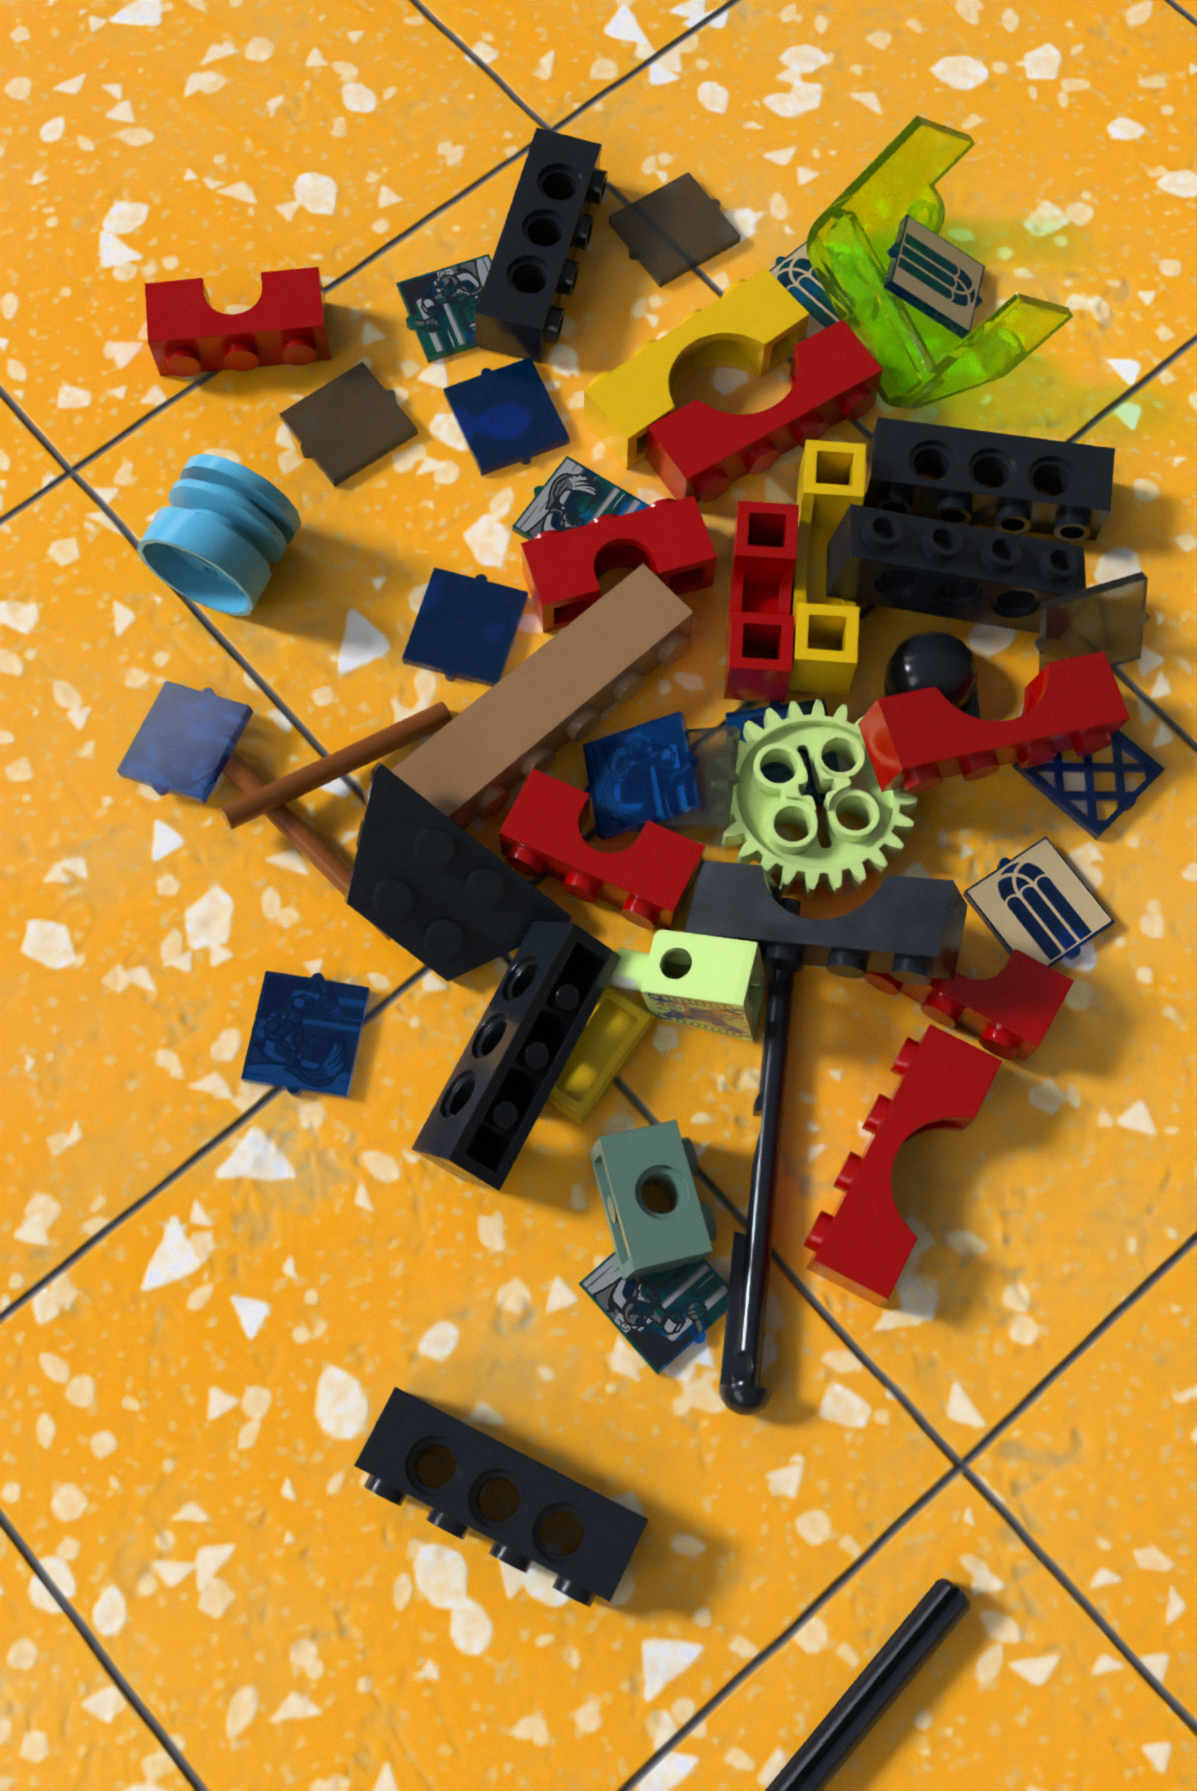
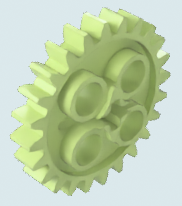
M816 699L811 715H803L797 702L790 701L787 718L783 720L772 708H768L765 711L763 720L764 729L748 720L744 724L742 734L745 742L731 738L728 741L726 751L731 760L719 759L717 764L716 776L723 781L713 784L711 799L724 804L715 808L713 820L714 824L731 825L723 832L721 843L723 847L742 844L736 863L749 864L756 860L769 875L772 873L779 875V888L782 894H785L790 889L794 880L802 882L806 899L812 898L817 883H825L832 898L838 897L843 878H846L855 889H862L866 881L864 868L878 877L883 875L888 865L884 855L898 858L904 846L898 837H908L914 821L905 815L913 813L917 804V797L903 793L906 791L905 787L881 792L858 726L863 717L854 725L847 722L848 712L847 705L841 704L834 716L831 717L825 716L822 700ZM800 749L806 750L811 764L810 780L814 794L817 798H825L819 815V821L824 836L831 845L829 848H822L817 835L818 819L814 799L812 796L804 795L808 774L799 752H797ZM828 756L839 757L849 764L851 770L835 772L830 770L822 759ZM769 767L782 768L788 772L791 780L785 783H774L766 779L761 771ZM842 813L858 815L864 821L866 828L861 830L847 829L839 823L836 816ZM782 824H792L803 831L805 838L797 842H789L782 839L776 833L775 828Z

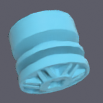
M202 453L190 456L180 474V480L175 481L168 495L171 506L159 508L138 545V553L145 565L158 578L192 601L220 613L234 616L250 615L272 577L269 564L279 563L287 550V544L291 542L301 525L298 511L285 494L267 479L247 467L215 455Z

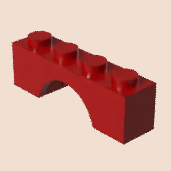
M841 319L795 345L789 375L791 390L779 403L767 410L753 414H730L713 409L696 399L647 427L646 460L676 500L694 496L696 502L702 501L707 503L721 496L730 484L749 473L752 475L763 473L777 461L779 456L797 446L804 448L806 439L819 440L826 433L827 429L845 419L853 421L866 414L875 404L883 369L844 319Z
M1105 651L1049 662L1025 687L1022 714L1020 717L1012 720L986 721L970 716L951 704L935 686L878 698L860 720L858 726L881 792L905 787L907 794H916L938 786L943 782L944 778L962 775L964 781H974L995 773L1000 769V766L1018 762L1020 768L1025 769L1044 764L1053 759L1057 753L1074 749L1076 756H1085L1098 752L1112 743L1110 736L1130 719Z
M932 1024L928 1026L919 1041L910 1037L906 1038L890 1069V1072L900 1076L891 1097L888 1098L879 1093L862 1125V1129L872 1134L862 1156L852 1151L849 1152L833 1184V1187L842 1191L843 1194L832 1215L823 1210L819 1212L803 1244L804 1247L814 1251L806 1269L877 1307L889 1299L918 1239L903 1221L893 1199L891 1173L896 1154L902 1144L919 1134L936 1130L962 1132L975 1119L1002 1060Z

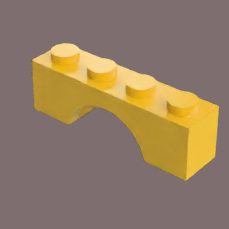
M763 268L747 280L739 279L725 290L722 297L703 310L695 309L689 312L675 329L659 340L651 339L642 344L631 359L613 371L605 370L599 373L584 390V424L621 465L628 470L646 458L647 427L674 412L671 395L683 380L696 372L714 367L736 368L761 378L793 356L795 345L805 340L810 313L766 268Z
M807 439L805 441L797 486V505H799L798 543L791 599V615H794L793 661L788 691L847 695L857 667L860 607H856L855 601L826 597L827 544L850 504L863 506L866 444Z

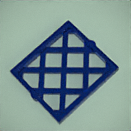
M1119 729L1110 736L1112 740L1110 745H1112L1113 763H1092V754L1083 756V763H1062V754L1060 752L1053 758V763H1044L1025 769L1020 768L1018 762L1012 765L1016 771L1095 840L1124 811L1130 810L1136 803V799L1165 770ZM1122 749L1138 763H1123ZM1038 772H1054L1055 787ZM1063 772H1084L1085 791H1064ZM1093 773H1114L1116 791H1095ZM1124 773L1145 774V781L1134 792H1125ZM1071 801H1086L1087 815ZM1096 801H1117V809L1106 820H1097Z

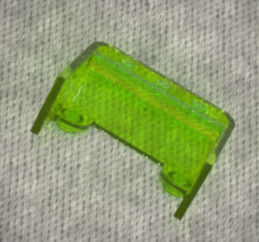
M918 115L821 214L812 225L806 242L808 259L840 320L844 319L883 369L878 387L880 397L890 406L909 410L918 409L1005 377L1073 317L1066 306L1015 293L988 319L975 327L967 335L961 325L893 281L909 217L934 234H939L944 223L945 207L935 184L975 145L971 135ZM906 232L904 242L923 254L922 251L927 246ZM903 244L901 254L935 276L927 260ZM900 257L898 267L947 298L937 280Z

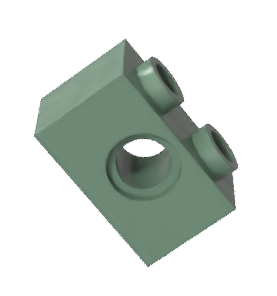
M676 1120L606 1135L597 1139L589 1151V1156L623 1281L675 1269L680 1266L683 1267L687 1264L699 1263L713 1252L711 1241H715L717 1236L715 1219L709 1204L706 1201L699 1202L693 1181V1176L698 1174L695 1149L689 1137L681 1138ZM656 1185L662 1188L669 1196L670 1212L658 1214L649 1210L642 1201V1186Z

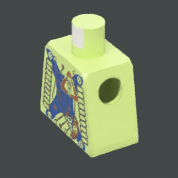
M658 930L654 934L650 953L625 948L617 950L616 953L621 958L611 976L612 985L641 991L649 1011L657 1019L754 1042L767 986V978L757 942Z

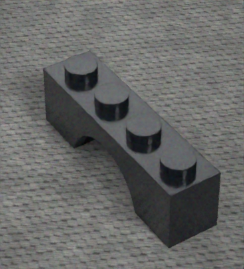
M702 861L685 933L757 942L762 961L768 966L782 971L800 972L803 970L804 965L826 967L829 972L846 978H864L868 971L891 974L894 979L907 984L928 985L931 983L932 978L954 980L968 905L953 880L887 875L874 895L857 909L831 919H808L792 914L785 909L781 889L762 865Z

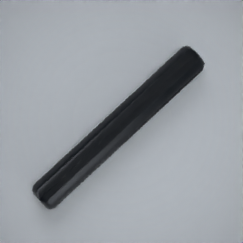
M942 1578L935 1582L765 1791H823L969 1611L971 1602L962 1590L947 1579Z

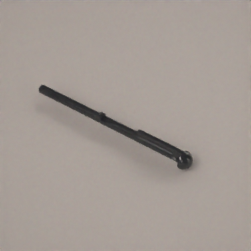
M783 898L785 909L792 914L800 916L801 902L794 898ZM770 967L759 1094L753 1105V1116H762L761 1130L752 1162L746 1235L734 1231L719 1384L720 1397L725 1406L730 1411L743 1416L754 1415L762 1411L772 1396V1390L759 1386L795 972L782 971Z

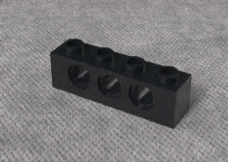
M536 128L475 311L476 347L541 363L547 343L557 344L565 314V309L559 308L562 295L570 297L573 295L579 272V262L573 260L577 249L587 250L594 223V216L588 215L591 204L601 205L606 189L608 171L600 169L602 144Z
M878 417L869 447L863 506L963 525L973 524L996 527L1001 532L1012 534L1033 532L1055 535L1058 539L1068 542H1077L1084 539L1095 541L1111 511L1115 448ZM919 474H929L935 477L936 480L923 478ZM978 481L990 483L995 488L985 487ZM1038 489L1046 490L1050 492L1053 496L1045 495L1041 493Z
M850 504L827 544L826 597L1056 636L1087 599L1084 547Z
M533 921L411 1150L463 1181L500 1191L621 956L575 923Z
M397 1387L391 1393L354 1465L370 1474L364 1485L366 1489L399 1506L402 1505L407 1494L431 1506L432 1508L426 1518L428 1522L463 1540L469 1527L493 1539L494 1543L489 1551L490 1555L524 1573L528 1572L532 1561L555 1572L558 1576L552 1587L588 1607H591L596 1595L609 1602L611 1601L649 1520ZM434 1446L447 1447L453 1453L456 1461V1470L453 1478L449 1483L440 1488L427 1486L421 1480L418 1472V1463L422 1454ZM496 1478L510 1480L516 1486L519 1493V1505L512 1517L502 1522L493 1521L486 1517L481 1510L479 1502L483 1487L489 1481ZM556 1511L573 1513L580 1520L583 1527V1538L579 1547L569 1554L559 1555L551 1552L542 1540V1525L546 1518Z

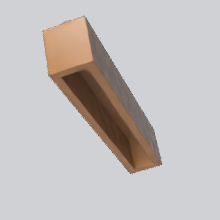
M643 563L390 771L462 829H465L478 817L482 820L491 817L506 803L509 798L508 792L524 778H528L532 768L544 773L555 760V752L571 739L579 742L586 738L598 726L602 718L601 714L616 701L621 704L630 701L645 685L647 675L662 663L665 666L674 664L685 654L691 645L690 638L694 612ZM370 788L363 792L366 805Z

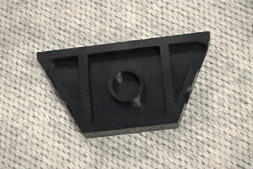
M378 762L374 766L370 777L371 787L364 819L361 820L356 842L357 852L353 868L350 870L344 901L346 904L447 982L519 948L533 921L569 922L571 920V915L383 764Z

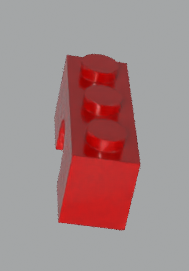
M319 267L261 272L262 293L258 302L249 310L239 314H223L214 310L211 306L203 278L145 283L148 345L160 376L190 377L201 372L222 370L249 371L263 366L283 364L303 366L314 361L331 360L327 306Z
M694 496L679 500L672 498L661 499L653 502L646 509L621 516L617 514L602 515L591 521L588 525L563 532L560 530L544 531L536 535L532 540L521 543L523 575L543 633L566 627L601 598L598 579L612 569L630 568L636 570L644 563L676 596L711 587L714 583L717 556Z
M738 501L732 537L724 699L785 702L792 674L794 615H790L793 576L797 561L799 505Z
M532 768L499 831L501 854L507 856L506 862L514 869L526 875L539 877L542 872L563 882L562 886L568 893L585 902L596 903L598 899L614 905L621 909L620 914L626 920L639 927L654 929L657 925L671 931L699 874L706 846L647 820L640 836L628 849L617 853L597 851L590 847L581 836V832L590 817V794Z
M1016 948L1002 965L998 974L985 980L970 979L959 974L957 971L955 972L954 980L932 978L931 983L928 985L903 983L887 973L867 971L866 977H864L869 984L884 993L898 995L900 992L922 1004V1012L933 1021L947 1027L959 1025L979 1036L978 1041L980 1045L990 1053L1007 1060H1013L1016 1057L1023 1062L1040 1046L1074 980Z

